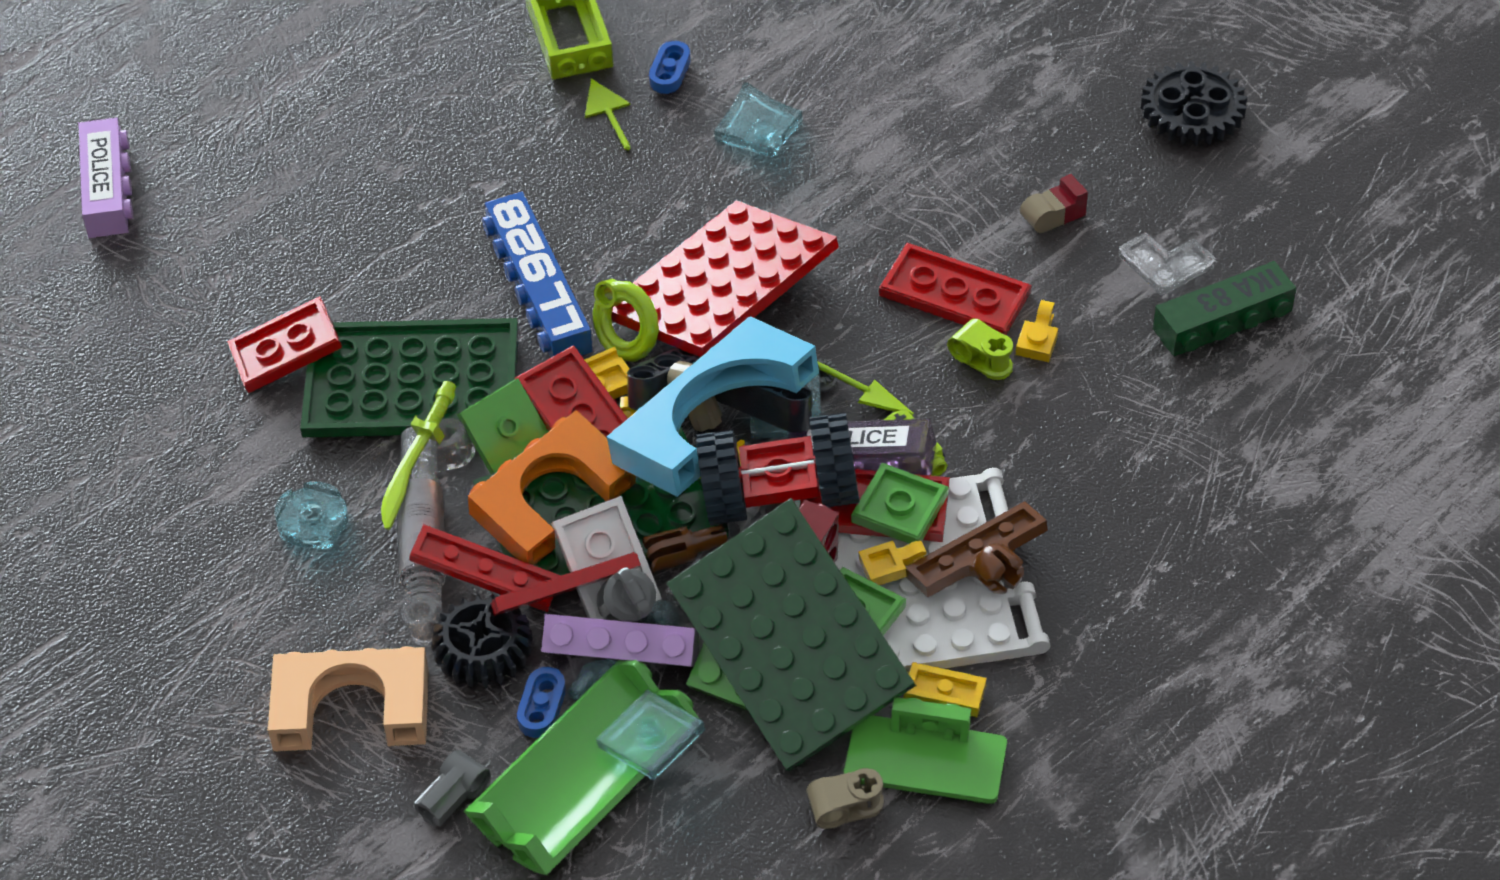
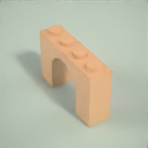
M406 646L399 649L377 650L366 648L357 651L328 650L314 653L289 652L287 654H273L268 733L273 751L312 750L313 718L317 705L328 693L347 685L370 687L385 698L383 725L388 746L426 744L429 668L425 647L414 648Z

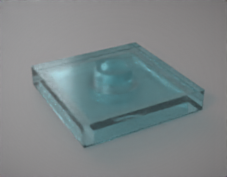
M646 690L596 738L600 749L655 780L705 731V726L702 720L653 692Z

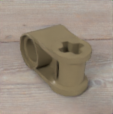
M862 768L834 777L817 779L810 783L806 790L816 824L822 829L836 828L845 823L872 818L878 815L884 806V798L881 793L883 790L882 777L878 772L869 768ZM861 779H864V785L861 786ZM869 801H871V807H870V808H868V802H869Z

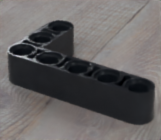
M675 347L630 368L627 372L628 406L633 410H638L664 387L668 386L667 374L674 363L685 361L694 364L701 357ZM746 386L715 395L716 401L785 431L804 432L811 428L809 418L812 417L813 393L807 387H803L795 393L773 386Z

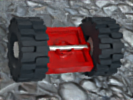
M846 412L810 417L812 440L811 436L739 446V454L733 429L697 435L699 468L710 526L747 520L746 508L782 503L790 498L795 501L819 497L817 475L823 505L836 507L860 503Z

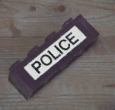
M930 419L847 421L855 469L877 471L880 465L885 463L912 474L932 475L937 441ZM811 428L804 432H789L787 439L811 436L812 440Z

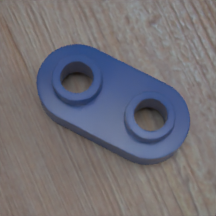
M669 41L659 48L649 71L650 87L654 91L668 94L679 89L691 61L688 45L680 41Z
M541 667L533 671L528 677L517 710L519 729L528 737L539 738L558 719L566 693L565 679L559 670L552 667ZM545 689H551V690H552V691L549 692V693L542 692V691L545 690ZM535 720H542L539 723H532Z

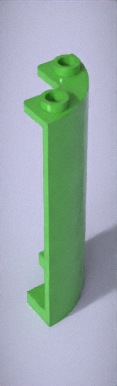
M618 660L464 812L497 848L503 844L506 848L511 849L514 854V861L534 872L547 875L700 721L693 710L691 699L678 690H659L651 679V671L642 662L637 660Z

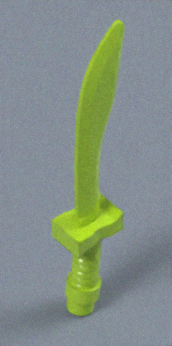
M444 381L435 396L436 400L426 420L423 421L415 416L411 423L417 436L397 468L382 501V522L387 530L394 523L406 495L411 471L427 442L431 439L437 441L440 445L445 437L439 424L455 397L456 385L450 381Z

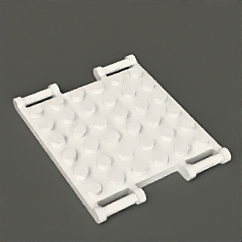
M989 468L983 471L982 474L950 478L943 542L922 540L927 552L926 555L987 522L979 496L980 491H989L995 517L1008 511L1002 489L1004 479L1000 469ZM800 500L794 501L799 508ZM759 506L746 508L747 520L735 522L739 525L740 532L759 511ZM838 533V558L835 564L839 570L845 567L867 579L859 561L858 551L890 541H894L897 549L908 545V543L890 537ZM968 576L928 598L906 577L880 585L906 598L905 609L888 629L884 637L908 673L910 672L912 662L945 669L1039 655L1047 652L1051 647L1048 635L1042 631L1034 602L1036 593L1031 582H1021L1014 589L1007 588L1008 591L1005 594H996L985 587L977 578ZM1020 605L1028 638H1018L1010 606Z

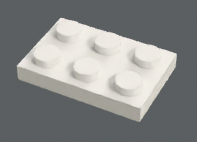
M621 496L551 523L555 529L556 538L570 573L634 552L637 553L641 564L635 570L645 573L652 580L656 590V602L662 599ZM608 579L577 589L588 618L604 619L597 607V594L601 585Z

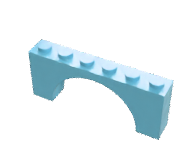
M751 316L748 317L607 436L612 464L678 497L701 477L697 448L687 443L678 433L688 414L710 397L740 387L773 386L797 393L819 374L815 346Z

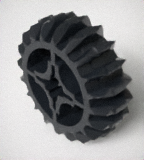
M477 593L475 600L467 601L462 597L460 606L449 604L448 613H439L438 624L433 625L431 648L432 652H434L435 663L438 667L442 668L445 677L453 675V680H455L456 684L467 680L470 688L476 682H482L486 689L489 681L496 680L502 685L503 676L507 675L515 678L516 668H525L526 657H530L532 651L531 641L533 640L529 620L526 618V615H522L520 608L495 616L491 606L492 600L495 598L493 593L487 600H482Z

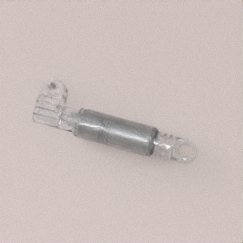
M455 418L441 420L439 427L445 437L440 445L437 441L431 439L427 442L411 471L406 495L397 513L399 580L401 586L405 589V603L401 607L400 614L412 639L422 646L431 645L432 637L434 636L433 625L442 623L440 613H442L441 587H443L446 581V574L409 561V555L423 524L445 532L442 483L438 480L437 472L465 466L474 457L475 448L464 423ZM412 427L407 428L401 435V461L417 436Z

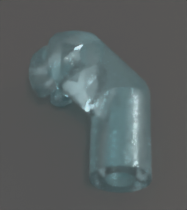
M607 659L587 663L583 666L567 691L568 695L577 701L617 661Z

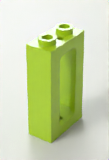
M526 0V6L552 80L613 67L612 43L596 0ZM572 5L577 10L589 44L559 50L546 11Z

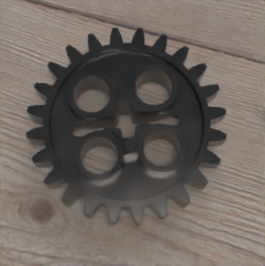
M1193 61L1189 62L1188 67H1183L1180 62H1176V69L1173 70L1166 65L1164 66V73L1155 71L1153 79L1147 78L1146 86L1142 88L1140 109L1143 110V119H1149L1148 126H1158V135L1168 132L1169 141L1177 136L1181 137V144H1185L1188 139H1192L1194 145L1198 146L1199 139H1204L1210 145L1212 137L1223 141L1225 133L1233 135L1234 129L1241 127L1247 108V97L1244 96L1245 88L1238 87L1239 79L1229 80V71L1219 74V66L1217 65L1209 70L1207 69L1206 62H1203L1200 67H1195Z

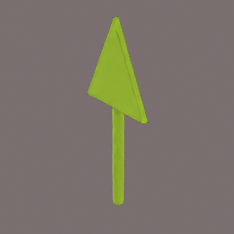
M591 79L585 118L606 112L624 149L630 150V144L612 110L629 106L630 102Z
M817 361L819 370L865 392L858 403L893 412L906 409L913 416L914 413L876 380L868 387Z

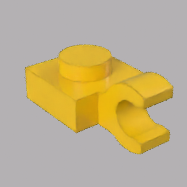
M1041 300L1035 323L1024 321L1016 345V355L1044 362L1050 361L1058 337V328L1051 326L1054 318L1052 312L1055 303Z
M890 541L858 551L867 579L878 585H883L905 578V567L923 558L927 552L922 541H914L898 549L894 541Z

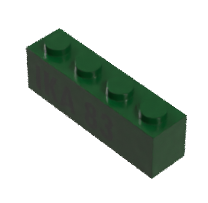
M1272 261L1156 305L1153 330L1173 357L1185 352H1192L1205 344L1216 340H1223L1231 334L1244 329L1254 328L1258 324L1275 317L1285 316L1288 312L1293 311L1296 287L1279 265Z

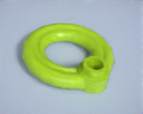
M608 279L599 282L594 289L595 303L592 312L594 330L599 342L606 350L615 347L618 356L622 357L624 361L636 362L648 356L656 345L659 333L658 314L652 300L642 288L630 281ZM622 301L631 304L639 317L640 330L638 336L633 341L621 339L612 325V309L614 306L621 304Z

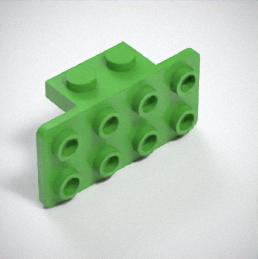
M896 697L892 707V718L872 715L853 728L844 774L862 768H869L880 774L883 780V787L991 804L995 803L998 799L1007 739L1003 735L970 730L971 708L961 707L952 703L938 704L925 702L917 698L905 699Z

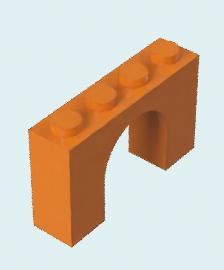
M577 410L567 418L562 417L557 420L548 433L540 439H533L525 447L524 452L513 460L505 461L499 467L496 474L487 481L477 483L468 495L469 514L516 559L531 565H535L556 548L555 529L535 512L523 498L526 487L534 479L551 472L570 473L586 482L606 502L619 497L636 483L635 475L612 464L607 438Z

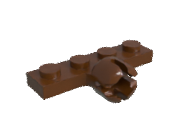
M1024 501L906 566V578L927 598L968 576L977 578L993 593L1005 594L1008 590L999 583L1000 581L1005 583L1010 589H1014L1024 576V568L1021 566L1023 560L1013 550L1047 532V520Z

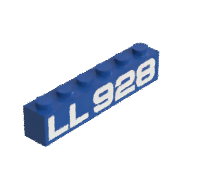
M523 191L485 202L486 217H482L487 237L493 236L494 238L493 247L498 259L503 258L505 261L503 266L509 282L514 281L516 284L514 289L520 305L525 304L527 307V320L531 329L537 328L539 332L537 333V339L542 352H548L550 357H553L573 345L581 356L593 352L591 329Z

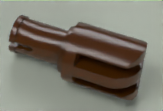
M723 524L694 532L684 526L643 537L642 541L644 547L648 549L646 553L649 561L652 562L653 573L692 563L695 561L698 553L716 549L726 543L728 538L726 532H722L725 530Z

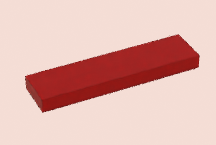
M423 524L409 555V561L500 595L561 576ZM554 597L529 604V606L548 612Z
M632 552L497 596L492 600L491 606L496 616L609 579L622 568L637 569L641 564L637 553Z

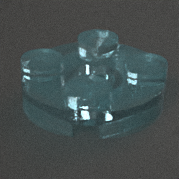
M317 481L303 483L304 488L294 492L292 488L284 492L278 499L274 510L280 537L296 546L315 547L317 549L330 547L334 539L343 532L348 522L347 506L341 496V492L328 483ZM313 510L318 512V516L314 518H306L304 514H311Z

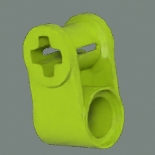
M974 318L968 321L947 342L948 350L956 360L971 366L990 379H1005L1012 373L1013 363L1009 358L1013 352L1011 338L992 329L979 319Z

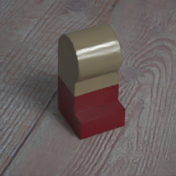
M1072 174L1060 178L1058 186L1043 192V194L1036 193L1028 197L1020 207V214L1036 232H1047L1085 216L1088 191Z

